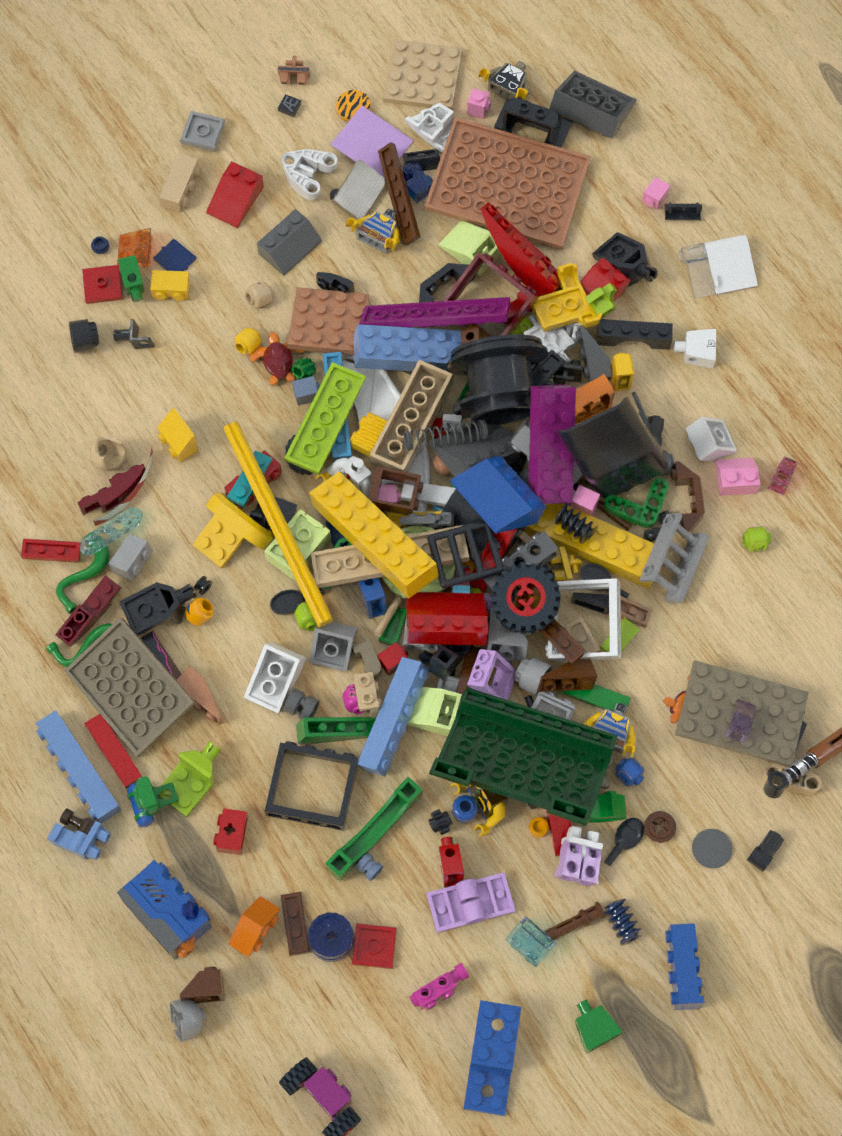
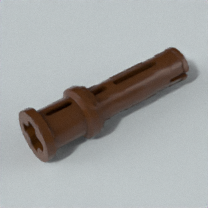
M597 901L595 905L585 910H579L578 914L544 931L549 942H552L583 925L588 927L591 922L599 918L604 919L606 916L600 903Z

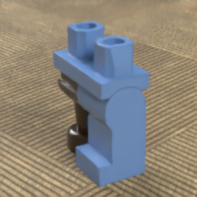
M66 808L60 817V823L74 825L77 827L76 832L74 833L55 823L47 839L51 844L85 860L87 858L98 860L101 849L94 845L97 840L106 844L111 837L110 832L101 823L91 818H78L74 816V811Z

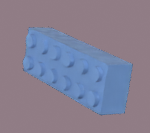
M358 324L353 334L355 368L413 371L418 361L421 360L452 373L447 369V362L451 358L450 353L453 349L462 345L461 331Z

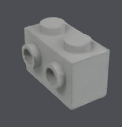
M128 534L108 564L114 574L133 581L141 572L145 562L150 559L153 550L148 541Z

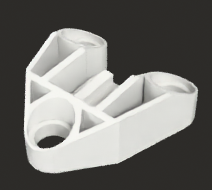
M310 149L287 152L281 158L282 167L289 185L307 200H315L321 193L320 184L312 179L315 172L330 173L338 166L335 154ZM292 159L294 163L286 164L285 160ZM330 161H334V164H332V165H327L326 163H327V162H330ZM311 189H317L314 193L309 192Z

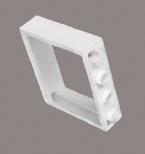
M617 578L557 581L559 591L609 589L610 652L585 653L580 659H621L620 581ZM557 613V616H555V618H554L557 622H558V613ZM548 641V645L545 646L548 659L552 662L568 661L562 654H558V650Z

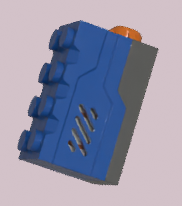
M154 859L138 875L123 886L117 894L174 960L178 957L185 958L194 950V943L211 928L209 923L211 919L202 906L199 909L196 907L198 904L189 892L186 894L183 892L184 888L176 877L170 878L171 874L168 868L162 862L158 864Z

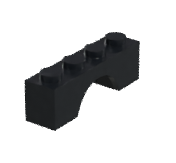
M601 319L597 327V344L599 346L615 347L622 342L639 341L646 343L651 349L670 350L673 323Z
M447 644L445 647L442 645L432 656L428 671L445 681L474 645Z

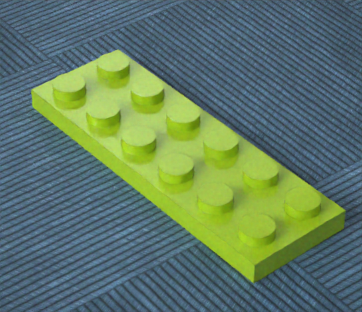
M331 363L284 458L286 462L320 475L365 383V375L336 363Z

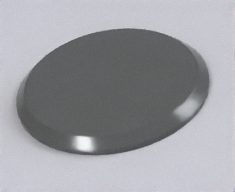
M706 829L698 833L694 838L692 852L695 859L702 866L719 868L729 861L732 854V844L723 832L717 829Z

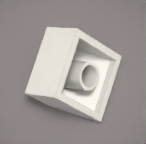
M701 417L686 428L688 439L693 444L695 454L700 461L711 462L737 452L722 419Z

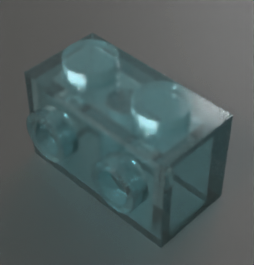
M527 916L516 924L505 939L513 949L517 950L535 967L546 958L557 944Z

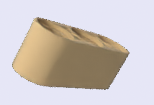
M778 764L768 765L762 774L763 782H766L769 771L781 772L789 767ZM807 772L802 777H798L796 783L790 784L785 790L805 796H814L820 790L822 781L819 776ZM807 782H813L816 788H809Z

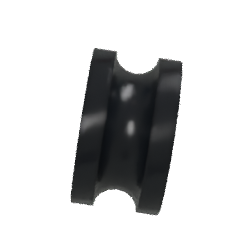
M202 576L194 585V590H199V594L203 595L210 589L212 581H207V577Z

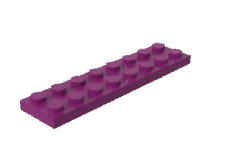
M510 297L370 305L364 307L359 325L408 328L421 326L422 328L437 325L445 327L454 324L463 326L471 323L479 325L488 322L503 323L508 319L511 302Z

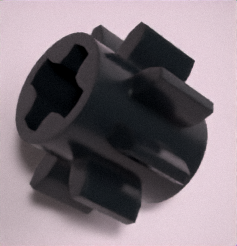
M440 809L432 812V818L428 822L433 832H440L441 835L449 832V826L453 823L447 811L441 813Z

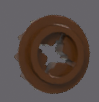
M664 811L651 813L646 818L644 824L646 835L651 841L658 843L668 842L676 832L674 818ZM665 821L663 826L665 831L661 830L656 834L657 827L655 824L659 825Z

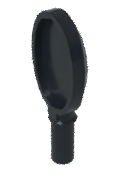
M586 564L580 571L582 580L612 579L610 573L598 564ZM620 588L621 596L628 599L630 594ZM593 589V590L605 591V590H607V589Z
M318 588L319 591H320V593H321V595H322V594H323L322 588ZM284 590L277 593L271 599L270 607L275 614H291L296 611L298 605L305 601V598L297 590Z
M629 818L619 825L615 834L616 846L613 847V850L605 859L604 863L611 866L622 850L632 849L641 841L644 834V825L640 819Z

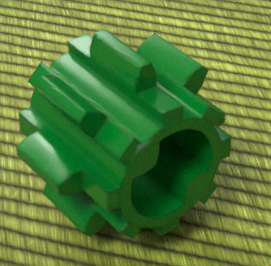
M307 357L295 360L296 364L293 365L292 371L296 379L312 377L315 374L316 364L312 359Z

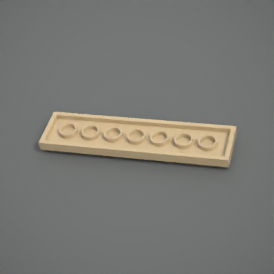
M460 526L407 536L432 558L427 536ZM465 534L455 536L461 561H470ZM448 539L437 540L436 543L442 565L454 564ZM354 545L311 552L314 578L318 588L384 577Z

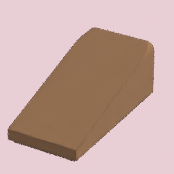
M621 596V620L626 618L633 624L647 627L652 609Z

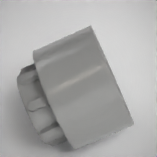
M535 657L531 660L523 659L516 671L515 681L519 683L520 688L537 696L539 693L537 688L541 676L552 671V666Z

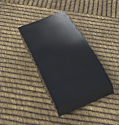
M317 272L316 283L321 289L333 291L336 287L338 291L344 293L354 292V282L336 274Z

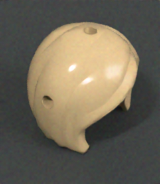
M108 436L99 437L93 441L90 448V459L96 467L105 471H113L120 468L125 462L127 449L119 439Z

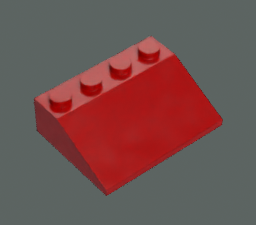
M417 592L409 599L406 597L407 644L486 645L488 619L484 593Z

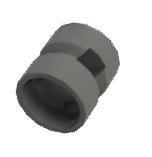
M294 688L287 698L283 710L293 716L298 714L299 719L313 718L320 700L312 696L306 697L304 692Z

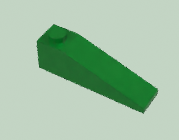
M302 718L296 724L298 744H317L368 738L376 718Z

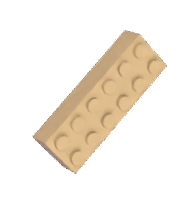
M418 361L370 453L371 464L404 472L409 471L420 449L418 448L416 434L413 431V450L407 451L404 443V431L408 430L411 434V431L414 429L418 434L420 428L424 432L427 427L431 428L454 383L452 373L424 361ZM422 430L419 433L420 446H422L425 440Z

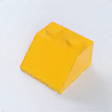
M172 408L157 427L159 433L157 437L162 445L166 444L169 449L167 450L173 459L177 458L181 463L199 450L194 433L176 409Z

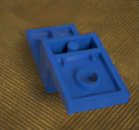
M480 1000L464 1110L505 1116L521 1007ZM496 1019L501 1020L504 1024L503 1029L499 1031L494 1030L491 1025L492 1022ZM486 1085L492 1087L493 1095L490 1097L483 1096L481 1093L482 1087Z

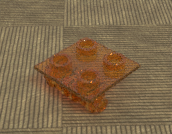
M151 228L121 234L119 236L118 259L136 255L137 262L141 263L142 267H148L151 263L149 255L151 254V240L153 238L151 236Z

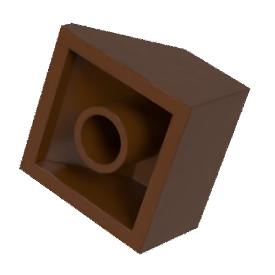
M212 966L205 967L204 971H199L180 993L181 1001L191 999L197 1004L225 1001L224 977L221 970Z

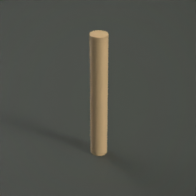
M396 595L374 632L376 636L381 637L402 602V597Z

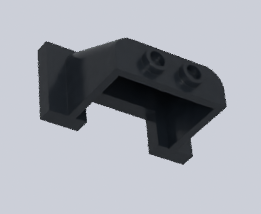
M519 98L506 99L494 128L512 133L516 122L547 132L548 135L544 143L562 148L572 126V121L559 117L551 109Z

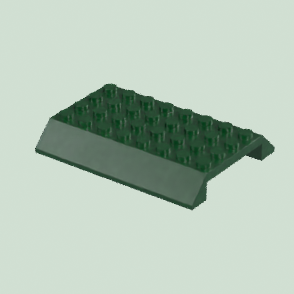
M466 687L460 700L459 711L438 758H435L429 774L466 787L472 785L543 808L549 814L587 826L606 775L618 735Z

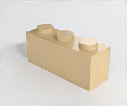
M180 153L177 154L159 195L161 207L181 212L183 206L187 205L188 194L193 191L194 180L200 175L201 171L197 158Z

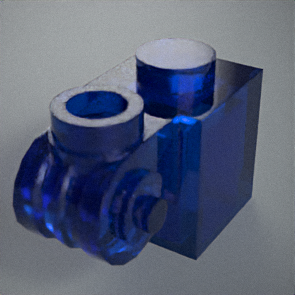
M407 163L403 166L402 171L405 181H407L408 193L416 203H419L428 196L433 180L429 175L426 176L419 164Z

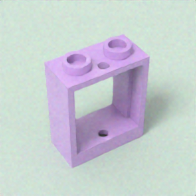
M480 649L467 685L472 689L508 700L517 670L497 651ZM495 666L497 670L490 687L488 681Z

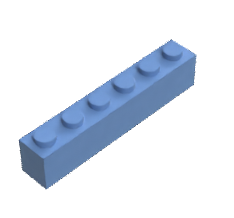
M404 657L401 658L357 763L365 771L385 777L390 769L391 761L398 750L401 737L406 731V725L413 714L416 701L421 695V689L428 678L429 668L422 662Z
M55 710L36 722L39 728L36 730L41 740L46 739L49 744L46 748L52 756L56 755L58 757L57 765L62 772L67 771L69 774L67 780L72 788L77 787L80 791L77 795L83 804L88 803L90 809L87 811L93 820L98 819L100 823H103L121 811L119 805L57 711Z

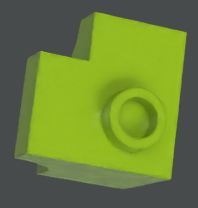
M611 283L603 288L595 289L590 295L585 297L596 314L602 313L601 318L617 309L613 301L617 289Z

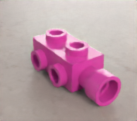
M460 963L454 967V970L446 972L413 992V995L409 996L415 1008L419 1006L420 1010L424 1008L430 1010L437 1005V1000L442 997L448 999L454 995V990L457 987L455 983L469 978V974L463 964ZM422 993H427L428 995H427V996H422L421 994H422Z

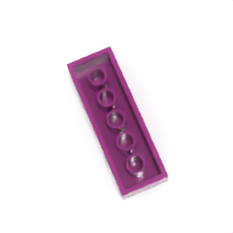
M569 385L531 386L528 487L540 498L543 504L573 502L574 459L557 433L559 429L566 430L575 426L576 388Z

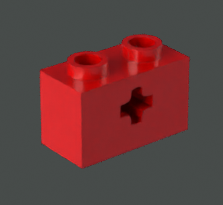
M223 808V812L218 815L217 826H220L219 833H215L213 845H216L217 852L235 855L242 854L248 821L247 812ZM230 828H233L234 832H231V835H228L227 831H229Z

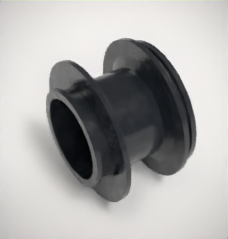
M510 334L473 340L453 349L450 353L451 358L447 362V369L455 374L467 375L470 390L469 397L454 404L453 413L462 415L464 418H470L476 424L479 420H485L487 425L519 422L525 420L526 417L529 419L531 386H534L531 366L542 362L548 357V348L536 336Z

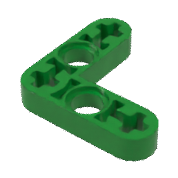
M656 478L650 486L643 506L616 495H609L603 503V508L613 516L643 528H651L658 518L667 494L668 482L663 478ZM658 484L661 485V490L659 494H655L658 488ZM655 499L658 502V506L652 507L649 504V500ZM611 501L615 503L614 507H610ZM632 508L635 514L632 516L628 515L625 509ZM648 512H652L649 522L645 521Z

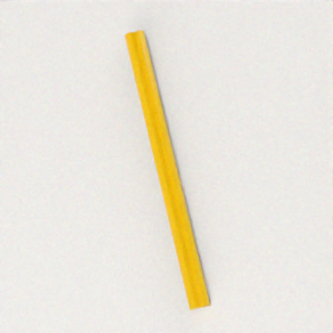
M234 421L231 424L225 425L224 432L318 627L321 628L326 624L332 623L331 613L239 423Z

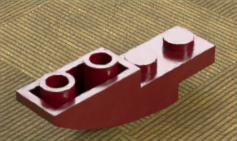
M144 464L134 465L124 473L115 474L109 479L110 487L101 488L98 493L83 497L77 502L81 513L85 515L101 508L104 514L122 503L141 480L146 470Z
M105 575L84 603L76 607L55 635L69 647L74 645L112 605L110 602L122 587Z

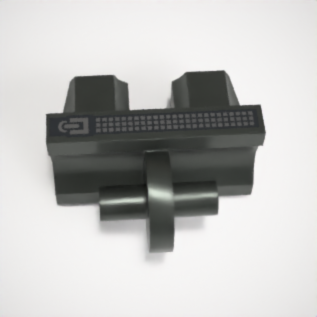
M573 359L570 364L565 363L555 373V380H562V385H566V381L581 382L583 366H581L580 360Z

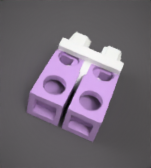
M569 827L567 837L562 838L560 860L554 878L573 881L574 883L586 886L598 884L601 850L603 844L599 843V833L587 831L585 839L580 838L581 828Z

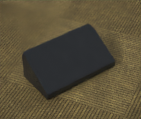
M438 149L403 153L406 173L437 169L440 162Z

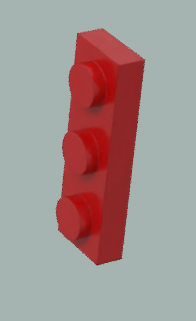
M23 538L21 558L79 563L81 543Z

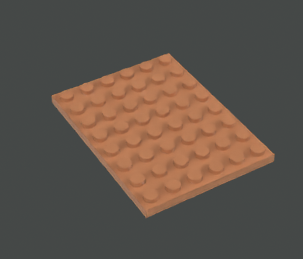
M455 117L424 210L487 228L480 208L489 202L528 240L562 250L591 156Z

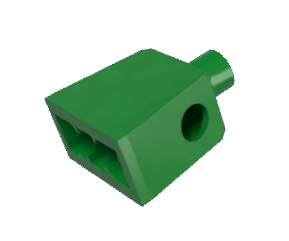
M136 255L118 259L127 296L131 295L132 302L143 300L142 292L145 290Z
M587 999L576 1005L582 1016L575 1020V1025L586 1054L621 1035L622 1030L603 1006L600 1005L592 1009Z

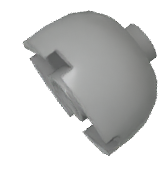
M178 999L171 1001L169 1004L171 1023L174 1022L177 1030H174V1033L179 1042L196 1037L201 1032L203 1021L206 1019L203 1008L199 1009L197 1003L191 999L183 1001Z

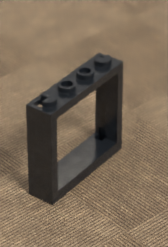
M290 741L280 742L266 802L265 815L344 831L358 767V757H355L352 753L338 754L332 749H324L322 751L317 750L316 747L311 745L301 747ZM285 753L350 765L339 817L273 805Z

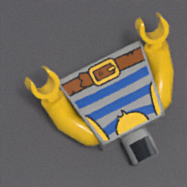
M387 209L384 214L374 211L371 215L368 214L359 219L348 218L345 227H351L352 232L357 229V240L384 254H387L389 248H392L391 251H394L400 242L397 222L393 220L396 213L391 209Z
M616 703L613 711L605 709L603 712H597L584 722V725L618 735L614 750L622 753V756L629 752L631 758L634 757L636 736L634 727L630 724L631 720L624 717L627 706Z

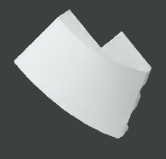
M438 103L429 109L420 111L418 115L405 118V122L420 137L443 153L454 121V111Z

